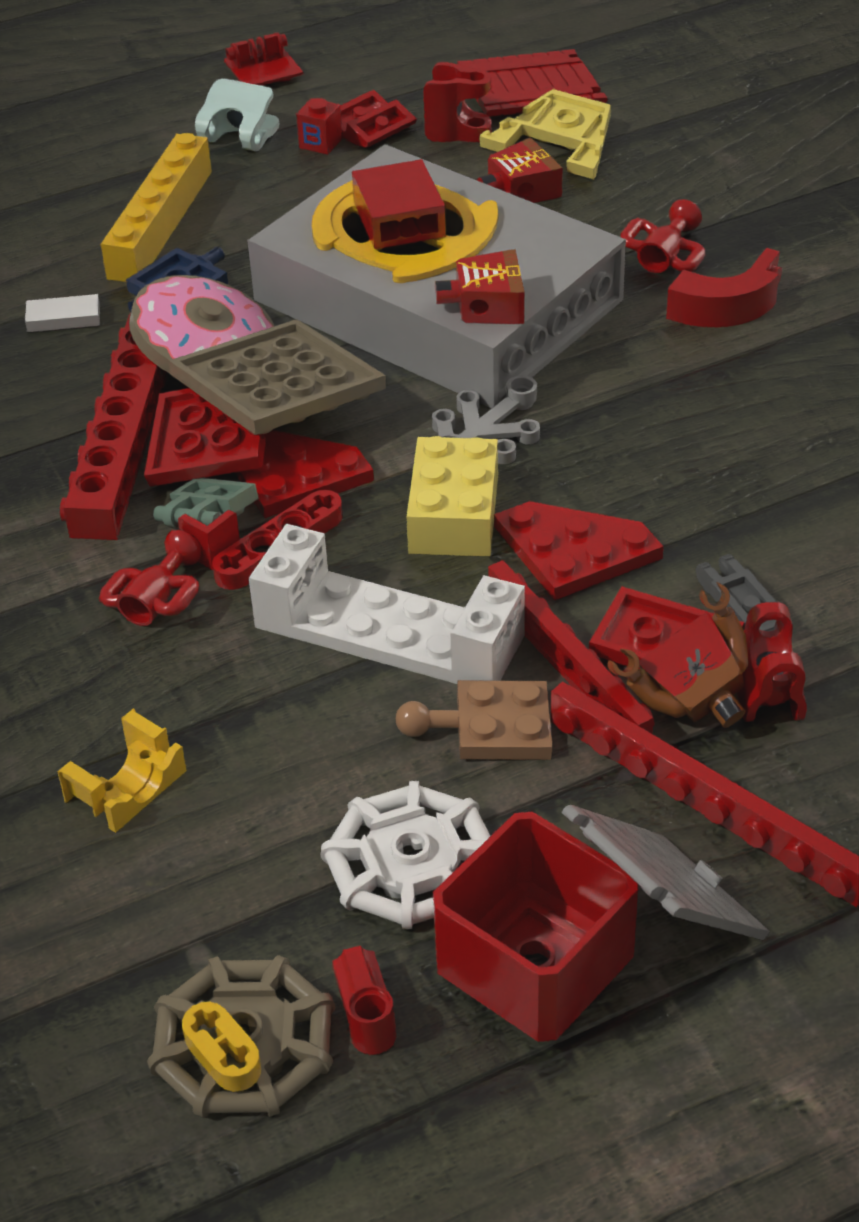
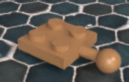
M458 680V710H429L421 702L409 701L401 705L396 713L395 721L398 729L409 737L421 736L429 728H458L460 759L551 760L552 737L547 681Z

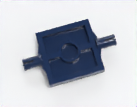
M218 246L204 255L189 254L179 248H175L126 279L128 292L137 295L147 284L160 278L177 275L205 277L228 284L227 272L214 266L225 259V254L220 247L218 249ZM134 300L128 302V308H129L130 312H131V309H132Z

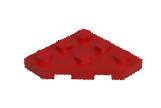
M190 388L159 393L144 477L149 486H156L262 468L266 438L264 434L254 435Z
M274 430L264 434L266 444L262 468L234 472L240 482L255 483L259 499L254 501L264 518L282 513L313 492L331 490L338 494L374 481L373 468L356 446Z
M532 501L494 514L495 529L554 601L663 559L664 546L639 521Z

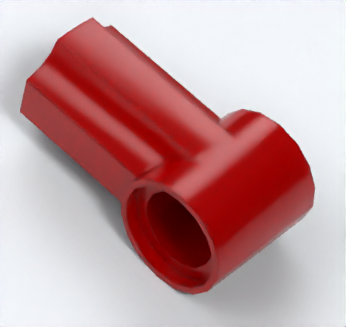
M361 945L344 949L342 954L332 961V968L349 1022L351 1042L361 1053L369 1055L381 1054L388 1051L394 1045L397 1038L393 998L389 991L386 990L375 952L365 950Z

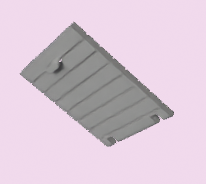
M567 805L563 809L562 814L572 823L581 825L580 828L583 830V835L589 841L596 844L641 886V889L647 895L658 900L662 907L673 917L764 940L770 932L718 885L723 878L703 860H700L697 865L694 864L662 834L651 832L574 805Z

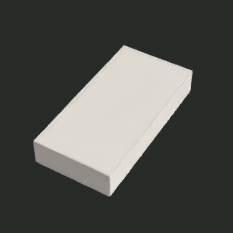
M98 294L26 301L25 324L27 332L99 326L100 302Z

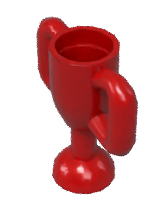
M680 199L672 204L669 210L670 225L658 227L645 219L635 218L621 232L620 237L626 239V248L637 251L639 263L649 272L662 273L669 266L680 272L683 270L693 272L705 258V248L701 244L681 237L682 231H693L702 222L700 209L690 200ZM641 230L649 234L645 240L634 239ZM679 250L691 251L685 261L677 257Z
M172 530L167 534L164 541L167 556L159 565L151 566L143 571L136 568L118 570L101 589L99 601L106 607L118 608L128 621L139 626H148L158 614L164 616L180 614L197 595L199 582L193 576L173 574L180 565H194L202 558L203 551L201 545L189 533L181 530ZM180 588L177 591V593L173 596V598L167 603L171 591L173 589Z

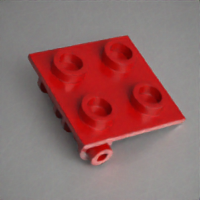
M276 32L263 36L264 41L261 36L257 37L256 45L253 39L232 43L225 50L227 58L224 59V62L240 82L264 86L265 84L277 81H289L293 77L304 75L302 69L283 48L288 45L285 34L280 35Z

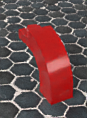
M766 248L749 270L733 277L715 278L683 270L668 288L666 319L698 327H729L744 324L763 316L776 304L778 284L782 275V267L778 266L780 251Z

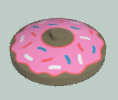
M191 275L164 277L144 286L135 297L129 317L130 332L136 345L147 358L168 373H170L169 360L274 327V323L266 311L245 293L220 281Z

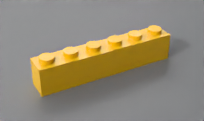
M191 133L176 134L101 243L107 280L126 282V279L155 261L212 173L208 137L195 136Z

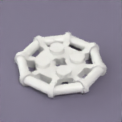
M409 781V786L366 799L356 797L348 803L349 810L331 839L322 844L320 854L321 859L328 864L340 891V903L347 910L359 909L402 924V929H413V924L434 918L433 898L415 903L414 896L436 889L457 869L461 860L465 861L490 837L479 814V804L472 798L463 800L420 786L419 781ZM420 805L442 813L436 812L437 818L426 815L425 808L420 807ZM360 826L370 828L367 837L364 834L361 840L353 839ZM460 826L465 827L471 840L461 841L455 829ZM411 845L414 850L423 849L415 855H405L403 853V847ZM361 859L366 871L355 878L348 861ZM376 887L383 888V891L387 896L391 898H401V903L373 894L371 892Z

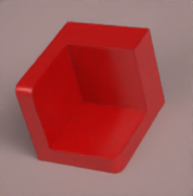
M227 510L208 526L187 514H183L178 518L179 530L192 535L202 547L203 555L198 562L213 570L212 561L214 557L240 540L237 514L231 510Z

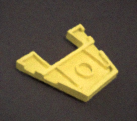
M552 89L523 107V114L515 119L507 117L499 122V129L492 133L488 130L483 132L479 136L480 147L498 152L514 145L522 135L536 138L540 142H550L564 146L569 150H575L567 160V172L595 179L611 117V105Z

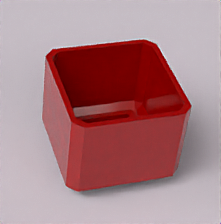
M514 813L433 891L437 972L440 976L537 1042L557 1040L634 957L638 901L637 882L613 860L536 813ZM539 953L544 955L548 961L537 966L524 958V956Z

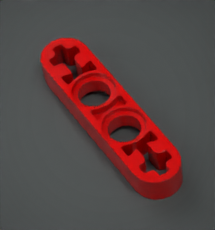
M331 490L313 492L218 553L212 561L215 583L219 587L228 590L240 589L249 584L250 575L266 554V552L260 553L253 550L259 546H271L286 524L301 526L305 529L324 534L337 526L343 518L341 497Z

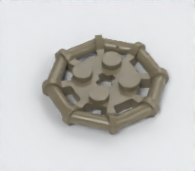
M277 955L273 960H220L216 956L208 959L206 967L171 994L161 995L154 1005L157 1021L153 1054L148 1058L147 1064L151 1074L162 1077L193 1107V1114L206 1118L210 1113L267 1112V1115L271 1117L279 1114V1108L315 1077L329 1072L333 1064V1058L329 1054L331 1014L334 1012L336 1005L329 993L320 992L289 965V959ZM261 980L260 982H229V981ZM214 985V997L208 1002L221 1005L239 1025L246 1024L249 1026L250 1032H253L249 1037L259 1050L261 1075L256 1082L257 1091H220L221 1086L216 1083L191 1053L185 1040L175 1042L177 1024L182 1022L186 1011L195 1005L192 1002ZM283 986L298 1000L289 1003L284 998L283 1003L276 997V990ZM309 1020V1042L294 1039L295 1023ZM205 1024L198 1027V1031L204 1029L214 1040L217 1038L216 1027L208 1028ZM230 1053L226 1054L228 1066L234 1064L239 1069L246 1066L245 1061L238 1063ZM290 1058L299 1063L272 1086L270 1078L277 1076L282 1071L285 1061ZM191 1060L198 1063L202 1073L205 1075L202 1083L200 1084L181 1065Z

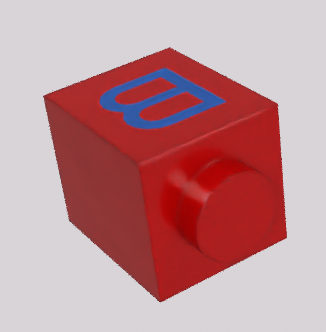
M311 98L297 112L300 149L328 155L343 139L340 104L327 102V100L322 98Z

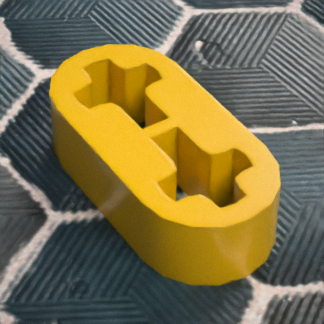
M201 1002L186 1011L182 1019L185 1043L216 1083L223 1089L232 1092L244 1091L252 1087L261 1075L259 1050L225 1008L213 1002ZM203 1024L208 1028L216 1027L217 1038L214 1040L204 1029L198 1031V1027ZM230 1053L238 1063L245 1061L246 1066L240 1069L234 1064L228 1066L226 1054Z

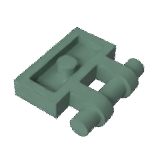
M198 478L191 480L170 493L171 502L166 506L159 505L155 507L153 516L156 521L164 522L166 526L179 528L178 518L183 514H187L208 526L227 510L235 512L237 516L245 511L244 508L259 499L255 483Z

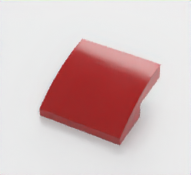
M374 89L340 105L343 138L353 144L366 148L416 124L417 120L397 99L388 103Z

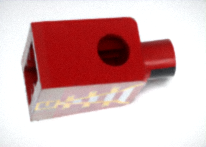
M528 138L491 154L488 158V175L477 178V181L536 203L562 197L563 167L532 138Z
M516 249L457 260L456 280L435 281L436 304L459 303L461 321L465 323L524 324L525 292Z

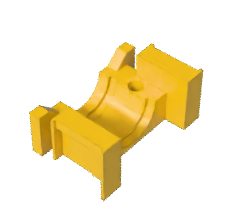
M134 708L121 718L128 754L124 765L114 777L107 780L102 776H93L71 761L57 771L65 803L76 796L92 807L94 817L105 812L109 829L115 833L187 771L183 747L176 742L170 747L167 729L165 727L162 729L136 713Z

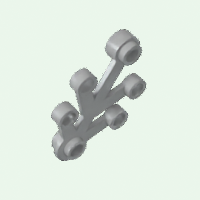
M524 375L510 378L506 383V398L481 418H479L478 414L480 408L479 394L473 390L460 391L456 396L457 410L463 415L465 430L459 435L453 433L455 429V413L449 409H439L432 414V428L438 433L439 437L443 438L479 437L483 439L517 437V440L523 444H534L540 439V424L537 421L524 419L516 423H498L516 409L526 410L532 407L537 399V382L533 378ZM499 439L498 463L510 464L516 459V444L510 439Z

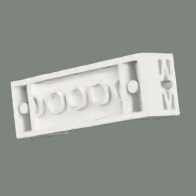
M286 524L249 577L255 628L457 684L458 680L500 681L525 636V586L483 575L466 607L457 606L328 571L325 534Z

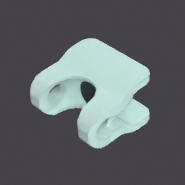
M223 78L215 81L208 92L205 104L196 116L195 129L197 136L208 137V142H216L223 134L238 131L242 149L259 151L266 140L274 135L280 124L277 116L266 114L274 96L272 89Z

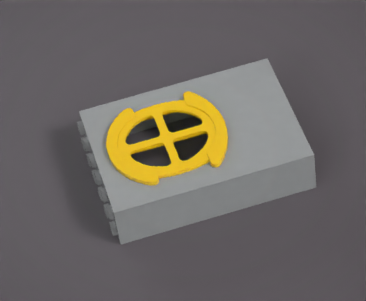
M386 144L248 239L255 301L294 319H298L307 325L456 393L463 390L476 391L479 394V403L491 409L506 398V383L510 378L519 375L531 378L623 301L626 239L424 159L422 160L445 204L446 232L455 236L446 235V237L422 241L439 249L418 255L382 253L379 251L383 248L374 249L370 240L365 243L354 241L350 236L363 228L364 225L354 204L352 171L421 159ZM516 249L525 292L524 324L465 323L461 321L459 303L436 304L435 281L456 280L457 260Z

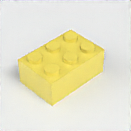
M439 436L417 437L406 516L408 554L491 557L498 482V439H483L479 437L443 438Z

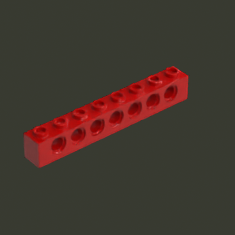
M130 314L125 328L121 327L119 330V346L117 350L112 351L110 372L104 374L102 396H97L95 400L93 421L89 420L87 423V440L85 445L79 447L76 471H71L68 495L61 499L60 518L61 521L67 523L69 538L118 540L154 423L159 393H163L169 374L147 358L136 345L130 332Z

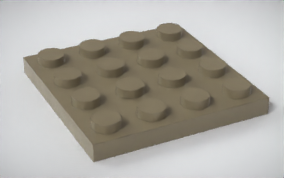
M298 319L169 360L170 375L254 435L269 433L274 428L291 422L303 421L308 416L322 411L334 410L339 405L353 400L368 398L370 394L386 389L385 374Z

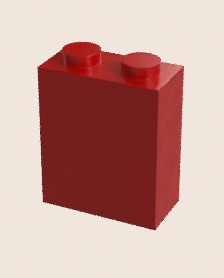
M422 159L352 171L354 204L374 249L446 237L445 204Z

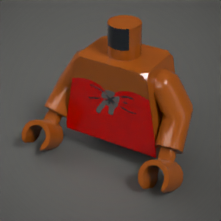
M716 582L722 593L718 602L709 603L703 590L699 594L700 601L710 610H714L715 614L712 617L706 611L641 660L633 651L621 648V652L628 657L629 663L627 668L621 671L610 660L608 661V668L615 675L627 677V685L649 709L675 718L686 715L693 722L699 721L705 715L712 712L722 726L726 728L735 724L745 714L746 710L733 695L745 686L742 674L747 669L749 663L746 635L733 608L727 607L730 600L729 591L724 585Z

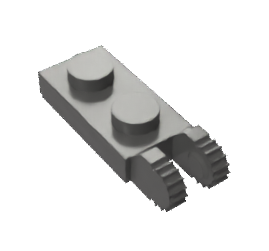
M731 554L721 556L718 561L719 570L724 577H721L711 567L709 562L698 564L695 570L698 581L703 586V589L707 594L710 593L713 599L718 602L722 593L716 582L724 585L730 594L727 607L733 608L738 620L744 622V629L747 615L751 608L760 603L776 602L748 568L744 569ZM776 620L764 622L761 624L760 629L763 631L774 630Z

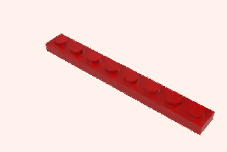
M562 681L551 691V723L555 724L562 732L573 735L591 746L598 754L607 756L626 767L636 777L644 778L659 787L674 800L682 801L697 810L712 823L720 824L743 838L750 846L768 853L781 861L791 871L801 873L824 887L831 895L842 898L855 907L859 906L858 855Z

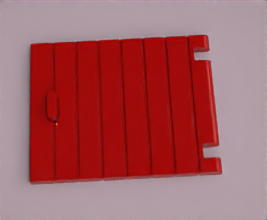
M574 49L561 50V52L532 53V55L503 56V58L493 57L474 59L473 61H457V64L462 67L483 69L491 75L489 93L476 99L484 114L488 117L500 116L501 114L523 113V107L552 89L602 103L608 101L605 93H600L601 87Z

